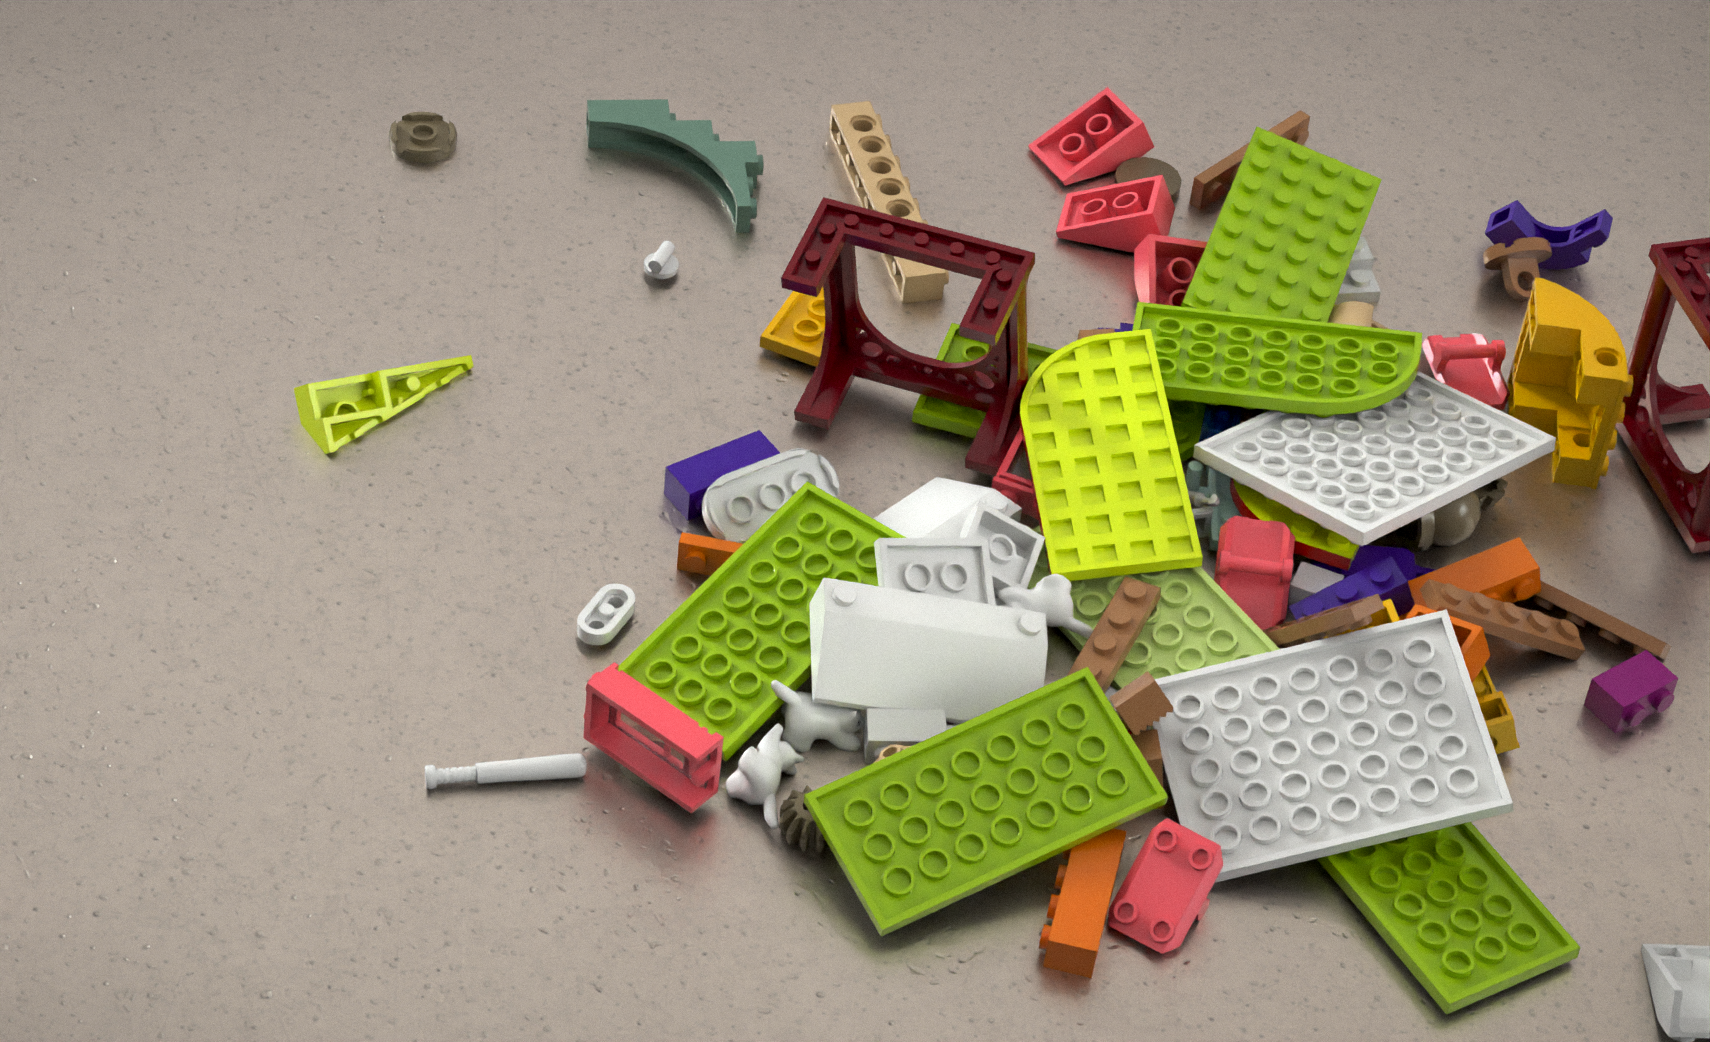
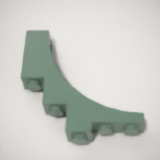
M668 99L587 100L586 133L588 148L617 149L639 153L665 161L688 172L704 183L722 201L731 216L736 233H750V221L757 217L756 198L750 197H753V189H756L757 175H763L764 170L763 155H757L755 141H720L719 134H713L711 120H676V114L669 111Z

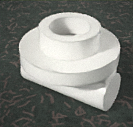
M664 241L657 252L649 254L644 259L643 267L648 275L656 279H666L678 272L679 262L672 255L675 250L672 242Z

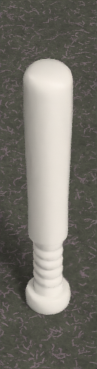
M573 753L475 763V766L437 769L435 765H426L425 783L426 789H436L437 785L442 783L468 781L484 784L580 778L586 774L587 764L583 754Z

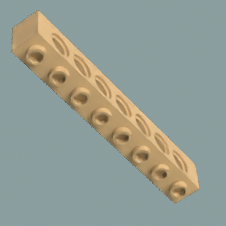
M864 101L831 105L829 133L860 206L928 225L927 220H922L918 200L913 198L910 193L909 179L907 176L903 177L900 159L898 155L893 154L890 136L884 134L881 116L875 113L871 102ZM881 253L902 304L942 299L944 285L949 282L948 270Z

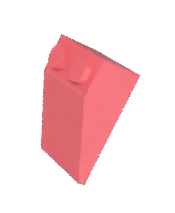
M1107 87L1030 143L1028 148L1065 186L1115 171L1122 162L1142 157L1153 149L1154 145L1143 121Z
M1163 175L1068 193L1056 234L1058 238L1134 253L1135 248L1148 234L1168 236L1175 206Z
M1148 234L1134 250V282L1139 302L1181 306L1207 242Z

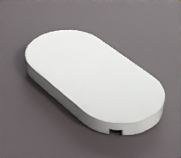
M796 448L727 473L712 483L705 492L702 501L704 522L715 538L744 544L807 481L836 497L839 494L840 485L834 467L822 455L817 456L811 453V450Z

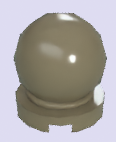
M1472 491L1396 529L1398 536L1392 537L1398 548L1407 549L1412 553L1425 551L1430 545L1436 547L1456 545L1471 536L1478 524L1481 514L1479 498L1475 491Z

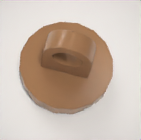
M1519 238L1513 241L1514 244L1505 248V243H1498L1489 247L1483 253L1485 268L1489 270H1502L1506 291L1516 301L1530 299L1535 278H1540L1538 263L1552 256L1550 242L1548 243V240L1545 238ZM1518 276L1526 280L1528 284L1527 291L1519 286Z

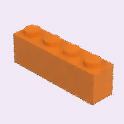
M1520 537L1408 581L1414 603L1427 607L1420 588L1428 579L1444 584L1449 583L1469 592H1478L1486 597L1510 603L1526 600L1534 594L1541 592L1540 567ZM1409 612L1399 616V619L1404 620Z
M1113 828L1063 852L1062 858L1069 861L1068 865L1060 864L1054 888L1061 889L1060 895H1051L1046 917L1053 919L1052 926L1044 924L1039 942V949L1046 950L1043 967L1092 978L1127 831Z

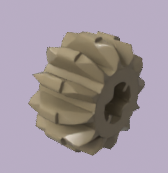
M807 785L803 793L792 790L788 799L783 800V804L780 807L779 829L781 830V835L786 836L788 846L800 844L802 853L808 848H814L820 854L824 846L830 847L804 803V795L812 791Z

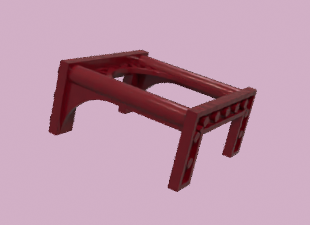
M823 197L781 277V284L784 289L814 297L819 295L822 287L824 290L825 331L821 356L794 410L795 420L829 430L855 376L987 413L966 455L965 468L996 476L1020 428V403L1028 382L1026 281L1035 264V253ZM855 246L982 279L959 325V335L993 345L992 348L978 359L962 363H948L911 353L886 338L870 322L862 309L858 294Z
M1710 237L1651 245L1648 256L1655 265L1656 270L1627 364L1628 374L1633 375V387L1630 397L1624 396L1622 401L1625 403L1622 424L1616 423L1615 425L1692 553L1710 551V462L1699 473L1685 468L1665 436L1662 425L1710 418V395L1703 384L1677 387L1668 383L1659 375L1657 365L1676 300L1710 351V278L1707 275L1710 273Z

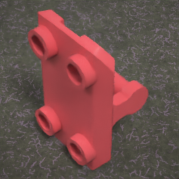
M1460 334V337L1445 338L1442 335L1428 336L1424 340L1422 347L1437 381L1498 410L1505 408L1510 391L1501 373V364L1506 355L1503 340H1492L1491 344H1489L1481 334Z
M1233 516L1220 527L1214 581L1263 631L1282 624L1286 619L1293 570L1295 536L1284 522Z
M1168 818L1164 819L1149 833L1109 907L1108 925L1112 929L1160 954L1180 947L1194 920L1200 921L1208 909L1210 899L1206 897L1223 868L1221 846Z

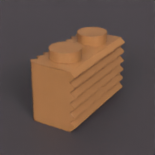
M1148 671L1109 697L1114 705V710L1127 731L1130 729L1134 735H1139L1140 730L1146 731L1147 725L1153 726V721L1159 722L1160 716L1166 717L1167 712H1173L1172 704Z

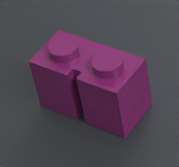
M1645 650L1592 678L1584 706L1616 734L1629 726H1637L1644 718L1657 711H1665L1674 700L1675 696L1673 693L1678 677Z

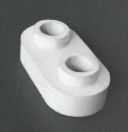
M608 584L602 587L578 616V637L590 645L609 643L635 611V594L633 590L623 584Z

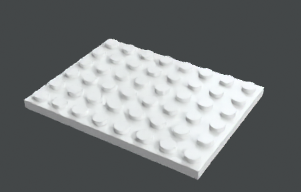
M1418 371L1415 380L1408 389L1395 399L1378 407L1360 412L1336 414L1327 418L1318 417L1315 414H1287L1276 410H1269L1195 444L1193 458L1208 465L1209 468L1220 471L1235 479L1237 483L1262 493L1264 497L1283 504L1294 513L1304 515L1319 523L1321 527L1344 536L1350 542L1364 546L1554 451L1556 437Z
M1447 609L1155 679L1173 706V712H1167L1166 717L1160 716L1159 722L1153 721L1152 727L1158 731L1162 763L1180 825L1221 846L1223 868L1214 883L1513 812V802Z

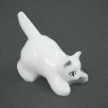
M1051 574L1037 582L1036 587L1032 589L1018 585L1002 589L998 592L999 598L995 599V604L998 606L1046 613L1047 626H1062L1089 639L1093 632L1089 625L1073 617V602L1070 595L1072 584L1063 575Z
M777 680L772 681L771 687L775 695L785 701L781 707V713L785 717L786 724L785 730L782 733L783 741L788 742L796 752L803 753L809 751L816 739L827 740L838 749L847 752L856 751L860 748V740L854 735V732L864 725V718L860 709L812 702L811 693L795 692Z
M776 724L758 744L757 749L751 746L744 752L738 761L739 767L726 781V791L731 798L741 799L748 805H763L764 818L771 829H777L779 826L775 794L779 787L781 773L795 775L797 769L794 764L804 761L803 756L797 754L788 742L780 741L783 727L780 724Z

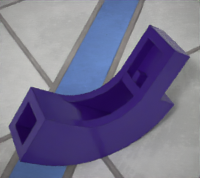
M1516 200L1490 214L1485 235L1494 245L1505 243V248L1510 247L1514 244L1513 241L1519 238H1545L1548 240V243L1550 242L1552 256L1538 263V267L1548 270L1569 269L1588 263L1592 247H1599L1607 241L1613 217L1604 209L1574 225L1554 227L1536 220Z

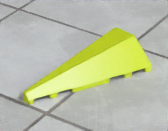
M468 355L379 370L368 374L320 381L295 387L294 393L301 425L325 454L335 452L344 444L358 438L367 430L422 399L426 394L450 382L451 379L462 372L473 368L472 356Z

